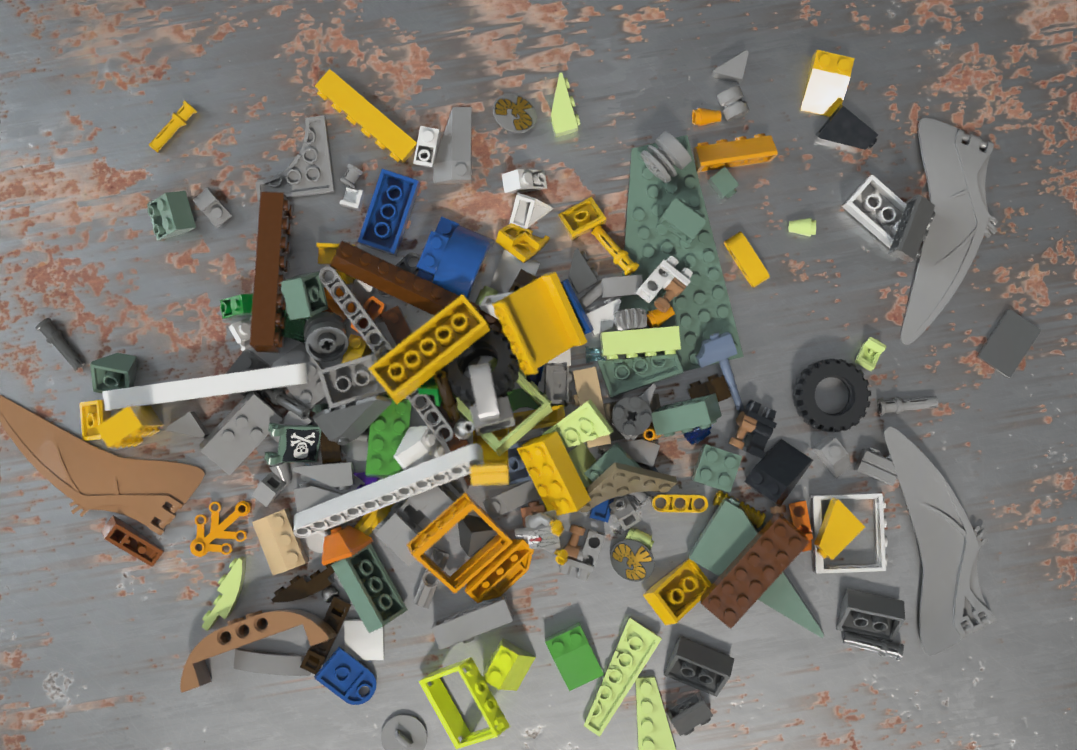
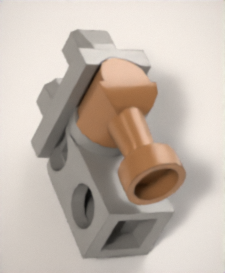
M571 524L569 531L572 535L568 544L563 548L568 552V560L565 565H560V573L570 575L571 568L574 566L579 568L577 578L586 581L590 572L593 573L606 535L588 529L584 546L581 547L578 546L579 537L584 535L586 528Z

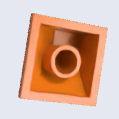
M341 525L336 526L330 530L331 533L324 537L322 564L324 566L351 557L373 542V539L350 525L343 528Z

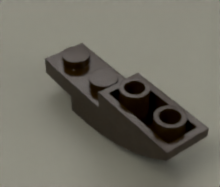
M333 563L325 565L327 569L320 572L317 570L310 575L311 580L308 579L306 574L303 577L297 575L289 581L291 583L289 587L285 589L282 586L274 592L275 597L271 599L272 602L295 601L322 591L334 583L330 576L335 572L331 566Z

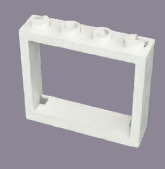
M883 493L809 495L810 521L813 539H811L812 570L814 573L886 571L888 556L885 554V547L888 545L887 536L884 535L887 519L883 512V508H886ZM832 498L839 500L873 499L875 563L824 565V559L816 552L818 548L814 545L822 524L821 501H830Z

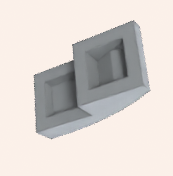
M642 275L602 278L603 298L637 295L635 292L643 284Z

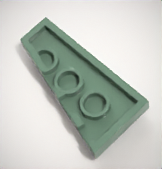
M677 354L597 361L610 398L683 373Z

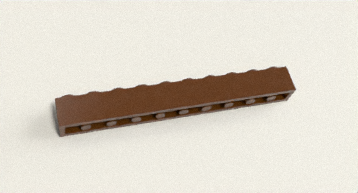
M341 240L329 266L434 316L460 297ZM469 301L487 322L489 329L495 330L497 334H503L506 340H509L503 332L500 320L481 310L480 305Z
M398 305L381 314L396 346L413 334ZM429 395V397L435 403L434 395ZM422 396L423 399H424V401H425V403L427 404L426 398H425L424 396ZM441 401V405L437 407L454 430V426L458 421L455 422L454 416H452L454 422L448 420L446 410L443 409ZM431 412L435 422H437L438 414ZM448 428L440 430L444 439L450 436ZM455 434L450 441L446 442L451 452L470 445L468 439L461 440ZM471 473L463 476L467 485H472Z

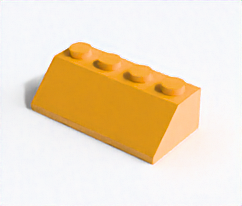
M765 133L756 134L754 138L749 139L746 136L737 137L735 141L730 142L727 139L716 141V144L710 145L709 142L698 143L697 147L693 149L697 173L718 170L724 167L731 168L770 162L778 155L772 136H765Z

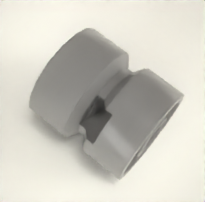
M740 86L729 88L716 96L720 106L724 107L723 113L727 121L739 118L750 111L746 101H742L744 95Z

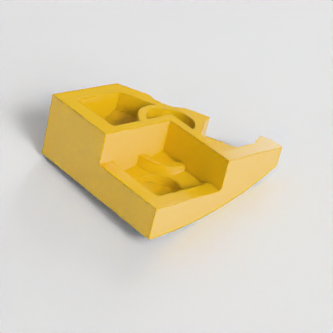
M510 223L499 230L495 242L525 263L549 242L550 237L545 235L544 238L532 235V230L523 229L518 225Z

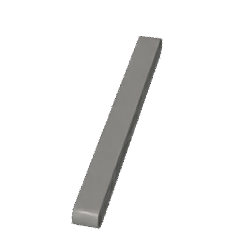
M331 267L322 268L319 272L320 281L380 360L383 351L386 349L391 351L394 349L339 273ZM332 271L334 274L333 279L326 281L325 274ZM339 287L345 288V294L342 297L336 295V290ZM353 302L356 303V311L349 313L348 305ZM367 318L368 326L364 329L360 328L359 321ZM373 334H379L380 341L378 344L371 343L370 338ZM417 388L407 396V399L439 441L448 442L453 438L454 430L429 395L419 394ZM420 396H424L427 400V404L422 408L417 405V399ZM431 412L438 414V421L436 423H431L428 419ZM442 428H448L450 431V436L447 439H443L440 436Z

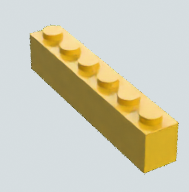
M331 69L315 85L318 90L316 94L324 101L330 100L333 103L331 106L338 113L344 112L347 115L346 119L352 125L357 123L362 128L360 131L368 138L372 136L379 148L382 150L386 148L390 151L389 156L397 163L399 161L405 163L415 152L417 142Z

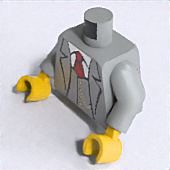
M556 510L527 516L525 518L526 527L515 528L516 540L528 539L529 548L547 550L553 556L557 555L555 560L558 564L565 565L568 560V552L564 549L559 550L561 548L560 535L564 527L562 522L557 520Z

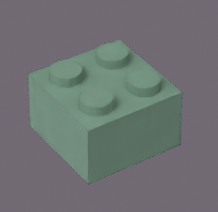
M674 198L658 222L690 244L707 220L704 219L705 216L700 211L691 210L686 201L681 198L679 200Z
M320 271L299 274L281 281V291L285 298L286 311L289 314L290 320L311 317L328 309L323 283L319 279Z
M703 444L691 480L731 493L742 456Z

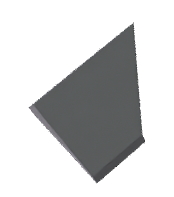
M466 515L458 522L460 545L469 557H472L497 534L480 517Z

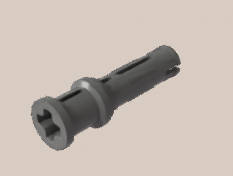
M49 317L35 327L37 331L40 330L47 338V343L53 344L75 371L78 370V367L81 368L85 364L63 339L61 330L55 328Z
M281 388L259 391L261 397L270 399L274 405L283 406L301 417V419H306L310 414L308 407L287 396Z
M845 632L843 637V644L878 652L882 657L886 655L900 661L903 656L904 645L901 643L897 645L888 642L886 639L878 641ZM856 640L869 643L870 645L856 642Z

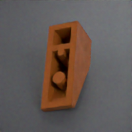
M114 515L101 530L106 541L153 567L164 552L132 526Z

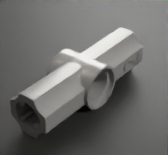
M434 548L430 559L444 570L450 554ZM427 568L413 603L423 608H429L440 581L436 577V582H428L426 576L431 572Z

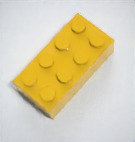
M128 406L95 428L108 448L116 447L118 449L120 447L125 448L128 446L129 448L140 445L144 442V437L148 435L151 437L158 433L163 423L152 406Z
M557 431L531 438L517 448L547 511L556 510L557 516L576 512L591 501Z

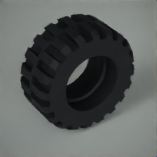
M492 329L442 368V371L446 372L452 393L459 397L460 401L464 403L469 401L470 405L473 406L476 404L472 381L471 378L464 375V371L468 363L474 358L492 356L498 360L497 366L492 372L496 397L508 396L507 391L514 389V382H517L519 377L518 359L511 349L509 340H506L503 334H497Z
M825 359L812 363L800 373V378L795 382L796 389H793L795 400L793 402L794 406L798 408L797 413L799 416H802L803 421L807 425H811L816 430L824 432L849 430L851 426H856L860 423V418H864L867 414L865 412L866 408L870 407L871 402L868 401V397L871 396V390L867 388L870 385L868 379H864V373L861 370H857L856 365L847 363L846 360ZM829 377L840 379L848 390V401L845 408L835 414L822 411L815 401L817 385L820 381Z

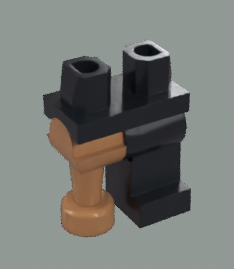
M749 400L746 407H741L739 410L740 414L736 418V423L739 427L735 438L731 437L728 444L763 459L766 453L764 451L765 446L773 433V428L777 425L774 422L777 411L765 407L762 414L759 415L758 411L762 404ZM748 432V434H747V436H746V438H745V441L743 442L742 440H743L744 436L746 435V433Z

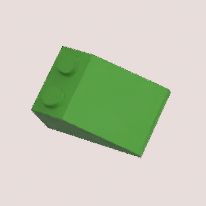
M580 622L545 638V643L569 691L604 675Z

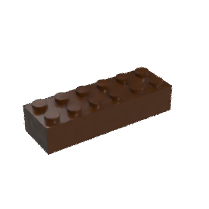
M777 512L700 597L701 604L731 629L809 544L807 536Z

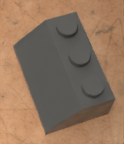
M918 194L908 200L889 249V255L907 262H912L919 258L922 248H920L921 242L925 241L929 232L927 226L935 217V205L924 196Z
M847 589L841 602L836 630L893 642L905 621L904 601Z
M680 637L674 646L663 675L717 697L731 677L734 658L710 649L707 646L695 643L690 639Z

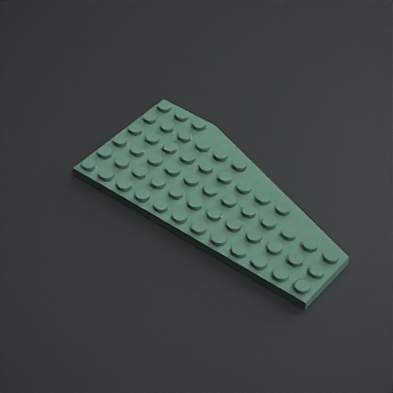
M688 135L677 137L676 139L689 153L692 161L682 170L673 166L677 175L675 177L669 175L671 180L667 184L651 173L640 156V153L644 150L648 151L647 147L649 145L659 149L656 143L632 148L624 250L629 253L628 256L634 263L637 262L639 264L638 269L630 276L642 275L643 283L660 263L670 256L678 260L679 263L675 266V269L679 272L684 267L693 272L688 286L678 297H674L669 302L675 315L660 326H679L681 349L676 350V354L683 372L700 368L695 355L701 349V342L709 339L710 335L714 333H719L720 335L729 332L731 334L737 354L728 357V360L744 357ZM674 198L678 200L679 198L683 199L689 204L688 207L691 210L700 211L705 216L704 219L707 220L690 244L658 222ZM661 288L650 303H647L639 295L621 296L620 311L641 308L648 314V311L657 309L654 302L658 297L663 298L667 291ZM664 351L657 352V356L664 355ZM645 353L637 354L638 357H645Z

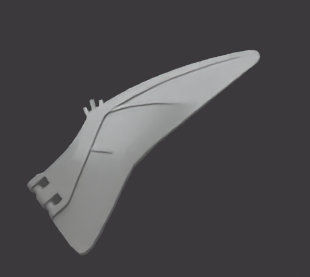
M923 118L919 121L918 136L930 202L935 205V217L929 223L930 226L927 229L929 232L922 244V251L919 256L900 334V341L904 345L913 343L947 305L972 264L983 236L985 235L987 238L991 236L988 229L993 234L997 232L993 224L996 225L998 221L988 212L985 191L987 166L994 143L983 141L979 136L974 134L968 135L964 133V130L930 118Z
M887 427L884 430V439L919 544L923 567L919 607L920 638L925 653L931 656L961 641L960 639L967 637L966 634L970 632L975 633L984 628V625L996 622L982 596L977 575L979 548L988 541L987 538L981 541L980 539L987 531L982 529L977 534L980 527L972 528L963 507L938 469L901 432L893 427ZM982 612L984 617L979 618L977 614ZM966 621L967 625L962 627L960 623Z

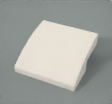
M504 249L490 287L508 293L521 269L536 276L540 262L529 259L523 263Z
M345 619V651L357 660H384V626L369 633L361 619Z

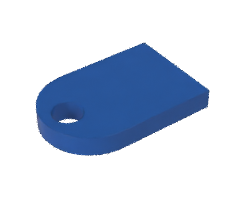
M340 646L314 676L318 682L351 705H360L372 698L376 690V679L373 673ZM363 686L369 687V691L365 695L359 694V689Z

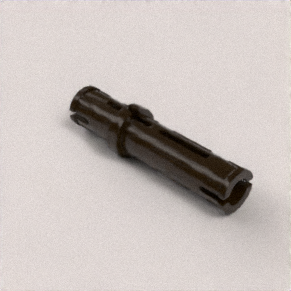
M438 371L434 374V379L442 398V407L446 410L448 420L454 422L452 418L454 416L456 422L460 419L457 400L453 397L446 372L441 371V377Z

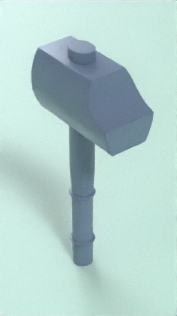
M729 332L720 335L719 333H714L710 335L709 339L701 342V349L695 357L701 368L719 361L739 415V410L741 407L744 408V404L741 401L728 361V357L736 355L737 350Z

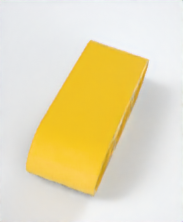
M741 231L724 241L726 249L752 288L770 278L768 271Z
M659 493L651 498V505L659 512L701 513L708 508V500L700 494ZM662 497L665 499V505L658 508L655 505V501L657 498ZM677 498H683V507H675L674 503ZM697 498H701L703 506L697 509L694 507V501Z

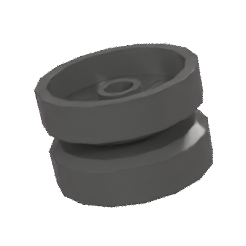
M327 311L320 312L311 316L305 322L303 328L306 351L310 357L317 361L330 362L341 358L346 353L349 345L346 325L339 315Z

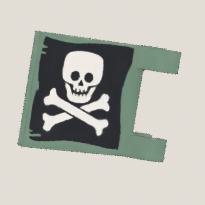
M269 423L268 431L271 432V436H280L277 453L265 452L264 460H267L268 465H276L282 462H317L321 429L318 425H280Z

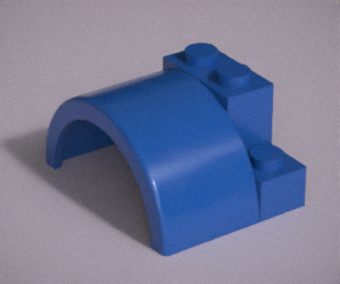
M441 217L435 232L431 231L416 266L419 269L417 276L459 296L463 294L469 300L482 262L489 249L493 247L495 240Z

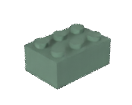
M716 393L663 405L651 412L656 436L663 434L664 437L672 436L680 430L682 433L690 432L698 426L700 429L711 427V424L716 423V420L722 416Z

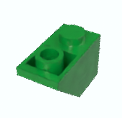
M240 294L220 300L222 319L252 315L253 294Z

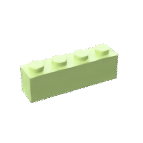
M679 326L600 333L602 357L607 356V360L618 359V355L634 358L638 357L637 354L645 353V357L657 356V352L663 351L664 355L676 354V350L681 349Z

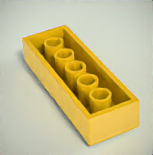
M462 294L368 369L395 403L398 404L436 372L440 371L489 332L490 329L487 322Z

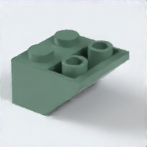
M186 191L164 193L147 204L148 214L151 217L153 232L156 235L157 241L181 235L196 228Z

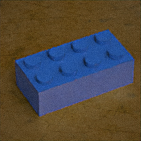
M382 169L357 242L360 245L397 256L420 182Z

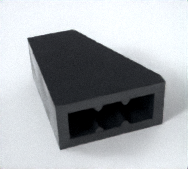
M840 104L815 135L820 139L866 150L877 142L878 139L876 137L879 134Z

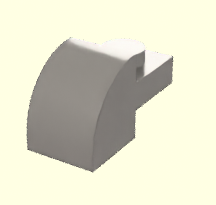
M208 187L193 199L197 207L217 228L232 216Z

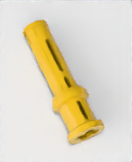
M184 100L180 109L176 113H172V119L148 145L158 153L181 126H186L188 119L198 111Z
M600 225L592 230L591 234L611 254L613 262L623 269L625 276H630L638 269L639 264L637 262L634 263L628 256L629 253L622 250Z

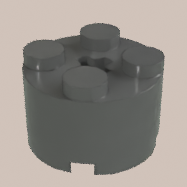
M630 396L620 399L614 405L611 420L614 427L622 434L636 436L647 430L652 421V413L649 405L643 399ZM628 411L636 413L634 421L631 419L627 420L626 417L629 416Z

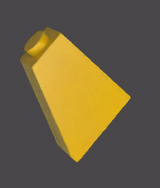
M832 498L830 500L814 545L818 548L816 552L824 559L827 557L833 560L865 528L839 499Z

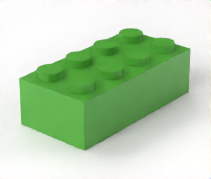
M392 399V403L370 425L366 477L387 478L404 471L394 458V455L410 427L412 404L409 400L403 399L396 404Z

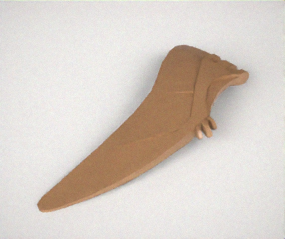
M0 395V423L27 460L57 489L74 500L69 503L70 507L78 506L71 510L72 514L83 509L80 513L81 517L89 510L115 512L137 520L156 534L162 535L166 525L172 522L177 510L181 509L184 503L189 500L206 474L202 468L186 463L122 458L93 446ZM167 502L172 504L170 508L165 506ZM155 518L160 520L158 524L154 522Z

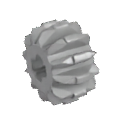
M632 308L617 311L614 319L616 329L624 331L645 328L647 326L645 310Z

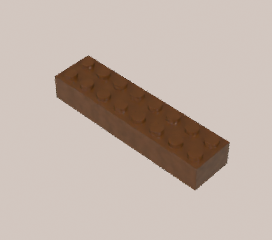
M281 192L260 193L250 346L256 352L280 353L281 348L284 347V336L281 335L282 329L285 328L283 310H286V302L281 291V281L286 280V272H289L287 253H290L291 245L288 242V235L292 233V224L289 223V218L293 215V205H290V200Z

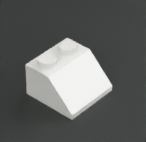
M428 426L409 427L394 458L405 471L445 455L446 451Z

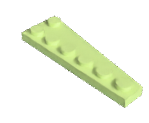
M631 617L625 626L584 724V727L599 737L662 640L660 636Z

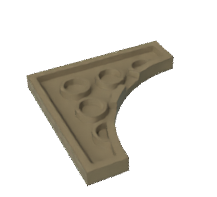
M615 462L586 488L591 501L578 511L588 512L606 500L617 496H625L629 493L645 491L666 493L677 484V479L675 476Z

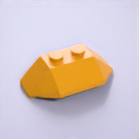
M512 539L513 543L506 550L500 553L493 562L489 563L477 576H474L467 583L465 592L475 602L480 603L484 600L500 597L529 570L534 549L529 548L528 543L524 539Z

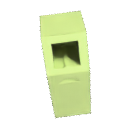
M559 73L551 112V123L556 137L577 132L578 125H581L578 114H574L572 108L575 107L573 96H569L567 91L570 88L568 78H564L562 73Z

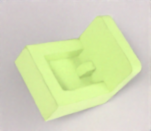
M869 337L862 344L855 363L872 371L881 353L887 346L879 340Z

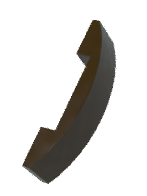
M334 596L323 620L334 629L338 636L351 604ZM337 637L310 646L300 668L316 675L322 668Z

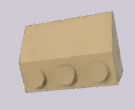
M289 508L252 522L272 575L291 570L309 562L301 539L294 535V521Z

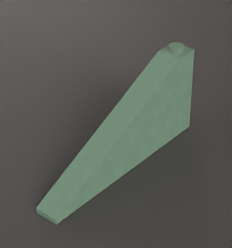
M727 497L723 498L689 552V559L717 576L724 572L759 533L744 509L740 506L738 500L730 497V499ZM783 571L758 600L823 638L824 632Z

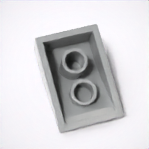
M375 354L318 371L329 408L386 392L368 369L377 362Z

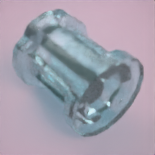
M585 346L586 363L599 360L605 361V356L602 357L601 347L589 348V346Z

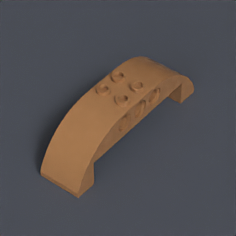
M278 609L266 613L260 610L245 615L246 619L241 617L228 621V626L206 636L195 646L189 655L181 676V693L212 682L205 659L302 624L310 646L337 637V634L323 619L300 609Z

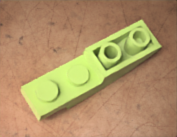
M244 556L238 559L235 558L229 566L231 569L227 575L224 574L219 580L218 584L220 586L217 591L223 595L220 594L214 601L215 607L212 612L209 610L202 620L205 622L201 627L205 630H210L220 616L224 619L228 618L235 608L245 580L246 558Z

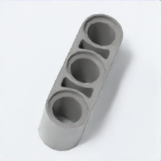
M484 363L469 366L480 422L500 419L490 364Z

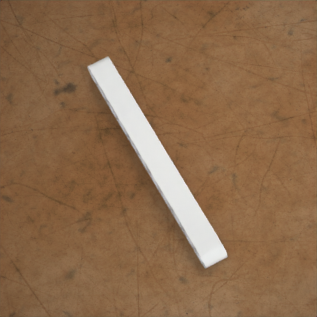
M306 363L109 390L102 393L105 411L125 409L128 406H147L306 384L309 382Z
M478 444L465 446L301 511L294 515V535L298 538L309 537L470 474L471 465H484L482 447Z

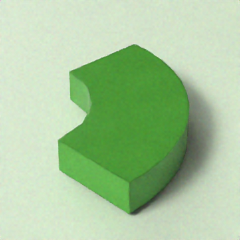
M522 388L507 392L512 411L524 407L532 409L540 407Z

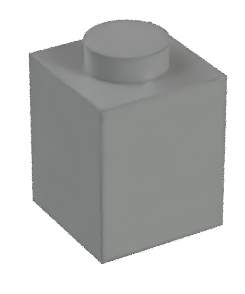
M270 472L260 482L252 496L267 507L277 498L286 483Z

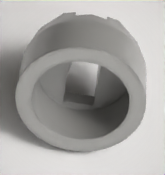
M328 586L327 590H322V597L326 603L332 602L333 597H338L339 595L338 591L332 586Z

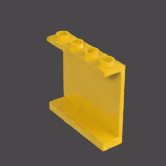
M556 272L544 274L492 304L495 309L494 313L502 324L503 332L509 339L511 349L519 361L520 369L525 375L538 373L537 368L573 346H582L587 343Z

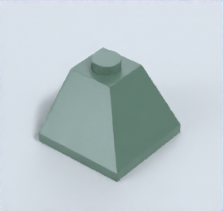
M115 353L90 363L93 392L102 393L103 391L134 387L137 374L136 356Z
M616 442L584 474L594 482L615 462L638 468L641 467Z

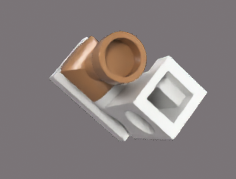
M670 256L660 263L635 293L647 303H650L661 288H663L667 292L663 298L658 297L654 305L659 311L666 313L670 308L669 302L674 297H678L691 282L690 278L693 272L686 267L679 272L675 269V266L679 263L678 260Z

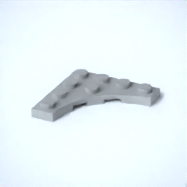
M325 116L305 118L306 127L303 146L286 170L271 178L255 182L259 202L261 192H281L287 198L335 192Z

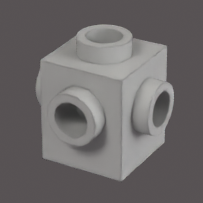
M626 495L609 504L613 511L609 514L615 523H620L624 531L641 521L636 513L638 510L633 500L629 501Z

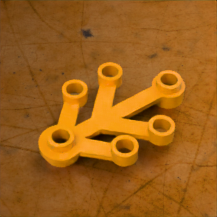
M245 500L238 502L235 506V511L220 524L219 517L222 505L218 501L212 502L209 505V510L212 512L211 529L206 537L205 524L208 518L204 514L197 515L195 517L197 536L190 544L192 554L202 557L208 552H221L224 555H228L233 551V546L230 543L222 545L210 544L215 538L236 539L238 542L245 541L247 539L246 531L224 530L240 516H246L251 513L252 505L250 502ZM213 504L218 505L217 511L213 510ZM241 505L246 507L245 512L240 511ZM200 516L204 518V522L202 524L198 521V518ZM240 532L243 533V534H244V538H243V539H239V538H238V533H240ZM197 544L202 545L201 551L197 550ZM225 545L229 546V552L224 551Z

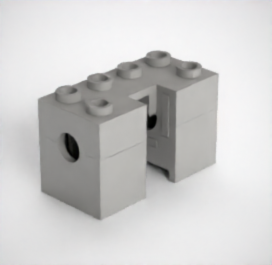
M444 484L408 497L404 504L399 503L392 510L394 514L391 518L387 516L376 527L378 531L375 535L408 567L416 558L411 555L406 544L423 530L418 524L425 516L431 521L435 520L458 499Z

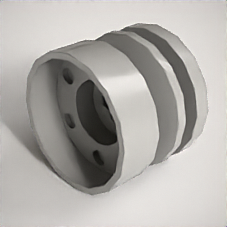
M664 131L655 140L659 149L649 145L647 147L648 151L644 150L640 153V156L651 173L667 184L671 180L669 175L672 177L677 175L673 166L682 170L692 159L682 144L669 132Z

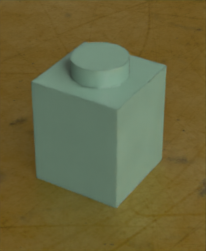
M726 167L722 168L708 180V183L721 199L725 196L729 199L737 192L735 188L739 186Z

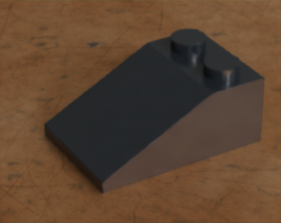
M781 439L753 468L744 482L765 498L781 507L811 465L813 459Z

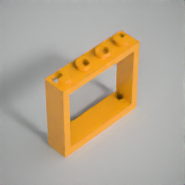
M465 492L406 545L411 555L455 594L474 576H477L489 563L493 562L513 541L507 532ZM474 510L498 534L456 572L449 576L424 552L469 512Z

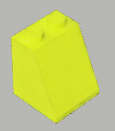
M502 638L483 672V678L486 683L499 690L517 691L536 656Z

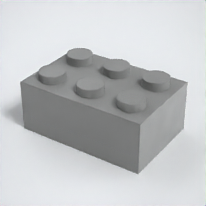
M301 342L272 363L271 366L273 368L306 363L309 383L286 387L297 402L311 410L315 407L314 405L320 404L327 399L318 373L319 370L324 368L319 361L310 357L306 351L305 343Z

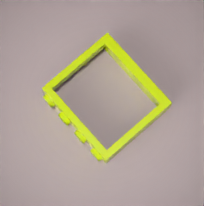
M472 657L433 671L419 681L456 749L498 737L510 727ZM459 671L487 721L488 728L470 733L440 677Z

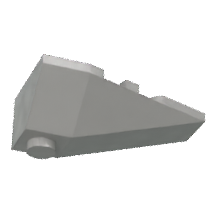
M452 107L434 161V184L472 183V107Z

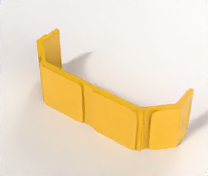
M508 428L491 433L501 441L508 435ZM473 430V444H478L482 447L484 465L470 466L471 484L473 486L509 484L508 450L499 456Z

